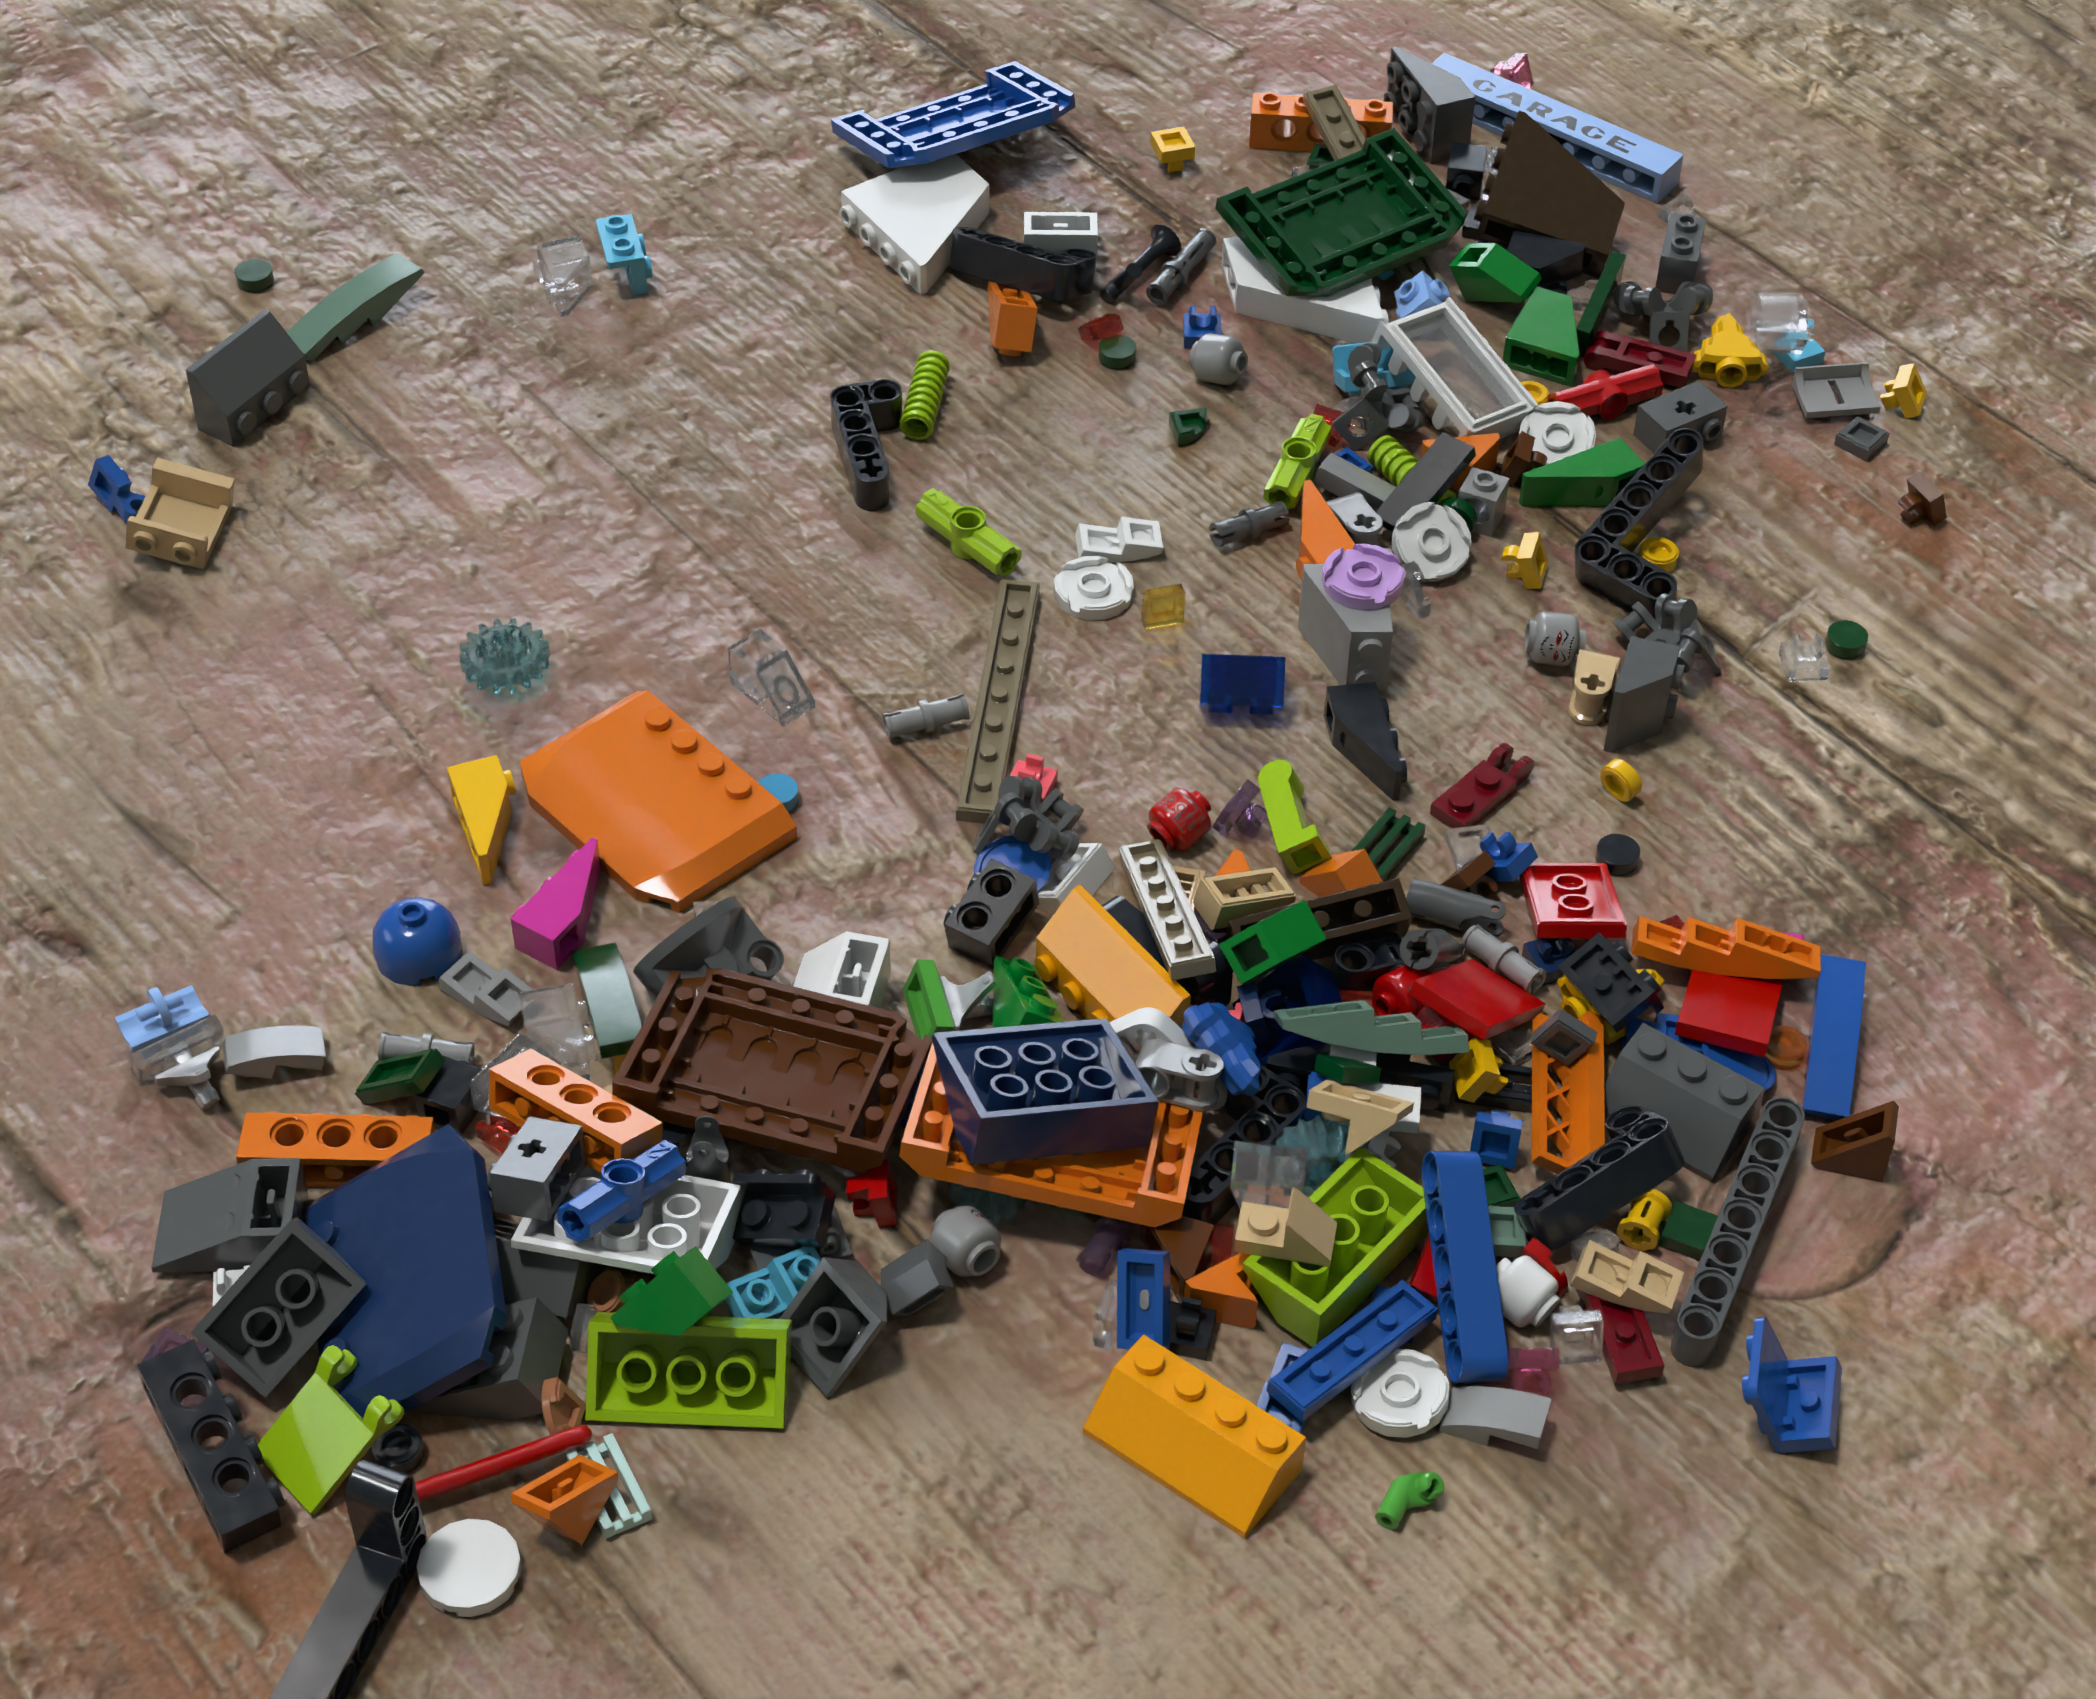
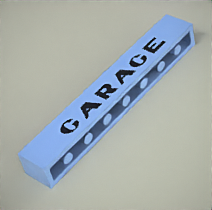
M1443 53L1431 63L1460 77L1475 95L1472 124L1502 136L1507 122L1514 124L1520 110L1526 112L1597 178L1656 204L1679 184L1684 154L1446 53Z

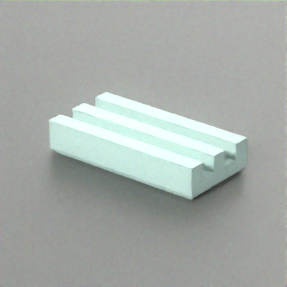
M613 1433L603 1436L604 1442L596 1445L594 1441L585 1444L584 1451L577 1453L574 1448L566 1452L567 1461L582 1455L604 1466L606 1464L603 1457L609 1456L637 1511L634 1514H630L615 1485L609 1499L619 1520L611 1522L605 1507H603L596 1519L605 1539L652 1520L651 1508Z

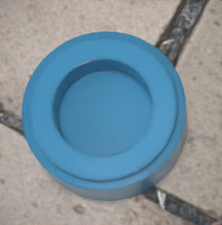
M770 774L758 781L760 785L783 803L788 812L796 807L799 800L798 785L792 777L785 774Z

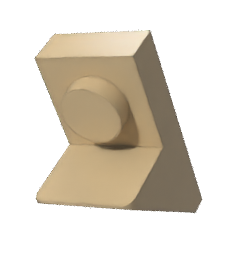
M1327 1079L1309 1090L1307 1108L1321 1111L1322 1117L1336 1122H1347L1350 1120L1345 1150L1347 1155L1413 1112L1414 1103L1350 1085H1342Z
M1293 1187L1288 1209L1242 1201L1234 1251L1330 1267L1337 1222L1300 1190Z

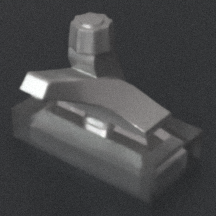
M216 1014L132 1053L131 1071L140 1086L154 1084L156 1087L165 1085L188 1086L196 1097L195 1101L201 1109L211 1108L220 1099L216 1089L212 1088L208 1081L211 1078L209 1068L220 1057V1050L223 1048L224 1028Z

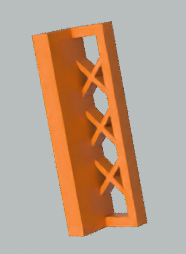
M1590 1010L1578 1020L1597 1031L1596 1041L1569 1066H1566L1532 1044L1531 1163L1557 1175L1605 1144L1604 1019ZM1540 1013L1532 1020V1036L1533 1032L1550 1017ZM1550 1066L1562 1081V1088L1558 1089L1548 1074V1067ZM1550 1101L1562 1117V1124L1558 1125L1547 1109V1103ZM1551 1137L1562 1153V1158L1547 1152L1548 1138Z

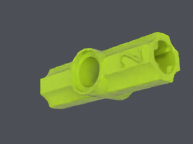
M1310 413L1308 417L1301 418L1291 438L1283 442L1281 458L1264 489L1263 500L1270 505L1277 501H1282L1287 509L1295 508L1302 495L1303 481L1311 480L1313 482L1315 467L1332 433V426L1327 424L1323 416Z
M934 488L923 493L921 500L915 507L916 516L950 541L951 551L955 556L963 559H975L991 572L1003 578L1014 572L1017 563L1021 560V549L987 525L985 513L981 509L974 506H961L942 491H937Z

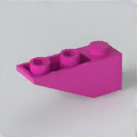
M592 837L580 850L574 851L567 863L553 877L547 878L541 885L540 890L526 904L520 905L511 918L515 949L555 970H558L572 955V951L577 950L585 941L601 871L597 839Z

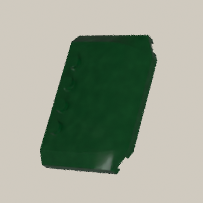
M1395 128L1365 139L1363 149L1252 194L1248 186L1217 198L1215 206L1217 212L1287 296H1330L1445 248L1464 224L1467 216V211Z

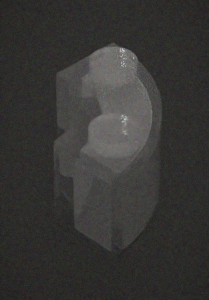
M1754 291L1752 293L1750 331L1755 332L1756 348L1760 352L1802 353L1807 341H1812L1814 335V319L1807 318V298H1804L1801 293Z

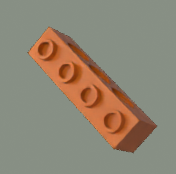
M1274 92L1253 93L1249 148L1312 152L1315 143L1326 146L1303 103V95H1280ZM1343 97L1366 139L1392 129L1393 102H1385L1379 99L1355 100Z
M529 1049L489 1069V1109L520 1127L524 1125L528 1117L582 1125L586 1165L600 1173L602 1167L607 1162L621 1158L632 1160L647 1149L662 1142L663 1122L533 1049Z
M272 1111L265 1113L246 1112L236 1160L237 1164L251 1159L300 1158L307 1187L337 1188L434 1133L436 1130L433 1117H420L417 1115L374 1116L371 1114L332 1115L325 1113L291 1114Z

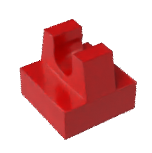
M888 1159L884 1160L881 1166L869 1169L867 1174L847 1179L846 1194L848 1200L853 1199L854 1216H874L879 1228L897 1225L898 1187Z

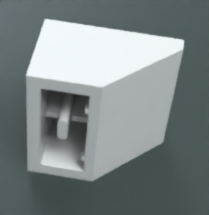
M1024 212V243L1055 253L1067 249H1083L1097 254V213Z
M846 931L804 953L793 986L880 1008L891 976L890 939Z

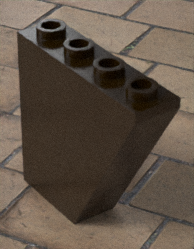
M1519 110L1515 123L1507 122L1500 143L1505 144L1506 148L1498 147L1491 168L1498 171L1496 175L1489 173L1482 194L1489 197L1487 201L1484 199L1479 201L1473 219L1480 222L1475 236L1508 247L1513 231L1518 230L1586 244L1582 273L1599 278L1609 256L1625 202L1526 112Z

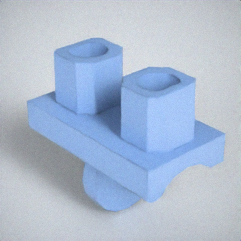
M192 985L164 997L157 987L147 991L150 1003L114 1017L116 1025L134 1056L138 1055L143 1062L160 1056L163 1050L162 1044L176 1038L180 1042L187 1044L202 1038L203 1027L212 1024L209 1013L201 1004Z

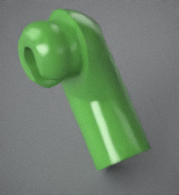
M1430 1471L1397 1477L1391 1483L1375 1515L1376 1521L1387 1529H1397L1407 1509L1434 1503L1443 1494V1479L1439 1474Z

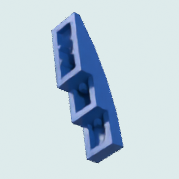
M1821 954V972L1816 980L1804 1075L1806 1079L1802 1108L1805 1115L1836 1121L1850 1115L1866 968V962Z

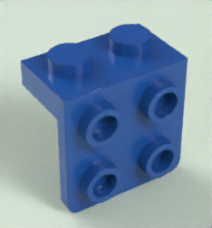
M1755 1318L1753 1334L1748 1335L1746 1340L1750 1367L1749 1374L1744 1375L1742 1379V1392L1746 1404L1752 1405L1757 1414L1761 1433L1768 1435L1776 1453L1835 1449L1842 1366L1837 1356L1788 1360L1768 1318Z

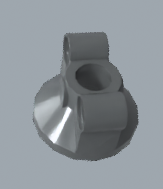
M732 896L717 902L673 932L635 966L633 973L653 999L656 1000L670 972L681 971V979L706 977V969L723 968L771 981L782 968L784 956L780 946L774 941L767 939L761 933L736 897ZM750 957L761 959L767 971L757 970L752 965Z

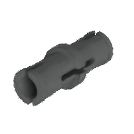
M1277 501L1274 504L1256 510L1250 508L1243 509L1237 516L1211 523L1209 531L1217 530L1218 532L1210 534V538L1216 547H1222L1225 544L1243 538L1249 540L1256 539L1262 532L1288 525L1290 518H1281L1280 516L1289 514V511L1282 501Z

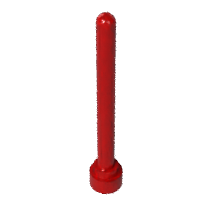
M578 1425L417 1481L415 1484L419 1502L585 1445L590 1442L592 1431L586 1425Z

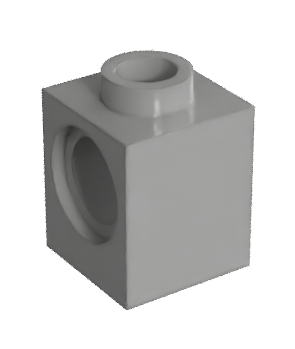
M1472 467L1459 489L1458 498L1471 504L1477 513V522L1472 530L1473 532L1492 537L1505 514L1510 478Z

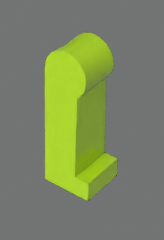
M1280 759L1269 762L1260 770L1258 783L1278 853L1292 875H1295L1331 859L1332 856L1328 844L1316 825H1308L1300 800L1304 792V785L1291 764L1286 760Z

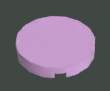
M1353 544V549L1343 551L1342 547L1326 558L1322 572V583L1325 592L1334 601L1348 608L1359 610L1380 609L1392 604L1402 594L1405 570L1404 567L1402 568L1398 564L1399 559L1392 552L1376 545Z

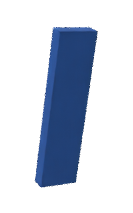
M1402 1279L1268 1380L1266 1391L1303 1422L1436 1319L1438 1308Z

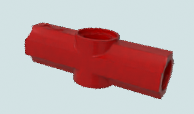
M1654 364L1611 376L1606 370H1597L1587 376L1582 385L1548 394L1547 403L1555 401L1571 403L1581 408L1580 412L1584 413L1587 417L1599 414L1602 419L1610 420L1620 416L1629 404L1662 395L1663 383L1660 371Z

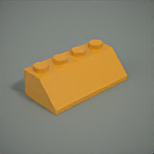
M1081 885L1071 890L1036 937V958L1034 964L1039 976L1046 982L1050 981L1061 992L1066 1004L1073 1010L1077 1009L1087 1020L1107 1018L1111 1022L1135 1010L1148 1007L1164 1012L1182 1029L1184 1012L1190 1007L1191 995L1176 980L1172 981L1169 973Z
M1144 1334L1113 1367L1083 1426V1434L1244 1539L1300 1474L1303 1468L1306 1443L1304 1435Z

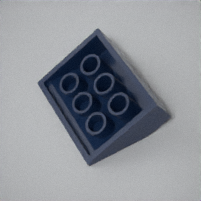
M1107 1018L933 1033L932 1043L955 1133L972 1165L1149 1147L1159 1101Z

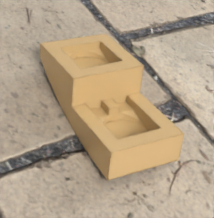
M1589 1239L1582 1249L1570 1286L1622 1306L1669 1314L1673 1308L1684 1272L1641 1251L1634 1260H1631Z

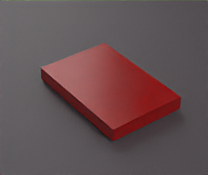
M1532 863L1519 875L1537 938H1592L1599 932L1604 938H1626L1627 923L1607 864Z
M1474 959L1414 980L1408 993L1416 1001L1481 1041L1533 1020L1538 1014L1542 1013L1546 1005L1545 1002Z
M1692 970L1677 1021L1675 1035L1765 1057L1784 979L1724 976Z

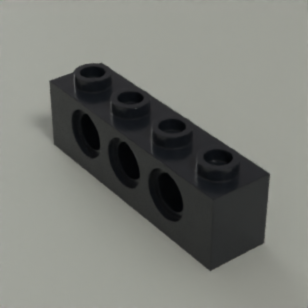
M192 1339L137 1364L141 1385L224 1554L281 1527L279 1508L285 1506L283 1495L273 1477L266 1481L264 1480L258 1468V1465L264 1463L261 1451L252 1435L243 1438L236 1424L243 1420L241 1412L231 1393L222 1396L216 1384V1381L222 1379V1376L211 1352L201 1354L195 1340ZM190 1395L205 1397L203 1403L196 1407H185L180 1404L184 1398ZM214 1436L227 1440L222 1447L215 1450H208L201 1446L206 1439ZM232 1479H243L248 1482L243 1490L236 1493H229L222 1489L223 1485Z

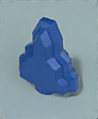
M1207 1002L1186 1009L1182 1029L1187 1038L1198 1049L1209 1050L1221 1057L1223 1060V1072L1220 1075V1079L1232 1095L1245 1094L1254 1096L1259 1091L1261 1067L1255 1055L1257 1047L1254 1043L1255 1035L1252 1029L1239 1019L1233 1017L1224 1004Z

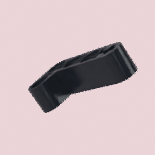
M958 227L953 231L950 267L1047 299L1067 301L1092 293L1097 254L1083 249H1067L1055 253L980 229Z
M889 379L841 385L833 389L830 394L832 431L853 498L859 508L867 511L881 510L889 503V467L877 432L896 429L900 426V419L902 418V387L896 381Z
M1115 896L1101 905L1167 971L1143 913L1121 896ZM1209 941L1208 944L1215 957L1216 972L1176 980L1191 995L1190 1007L1199 1006L1207 1002L1220 1003L1227 1006L1231 1001L1233 969L1219 944L1214 941Z
M1260 1064L1259 1091L1254 1096L1245 1094L1234 1096L1227 1089L1226 1110L1237 1122L1192 1165L1182 1212L1183 1216L1215 1225L1247 1193L1250 1181L1257 1183L1301 1138L1304 1126L1306 1097L1298 1087Z
M1638 1105L1625 1106L1612 1112L1605 1120V1127L1611 1141L1522 1197L1514 1206L1515 1214L1525 1231L1528 1242L1535 1238L1549 1248L1551 1252L1555 1251L1678 1172L1685 1164V1159L1668 1120Z

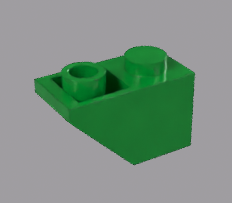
M1467 243L1449 265L1465 301L1524 302L1542 279L1539 272L1497 243Z
M1302 900L1257 922L1220 943L1219 946L1240 984H1247L1327 940V937L1306 900Z
M696 1246L681 1257L675 1251H672L651 1269L656 1277L649 1284L640 1279L619 1297L624 1305L610 1319L616 1326L681 1336L729 1297L733 1291Z

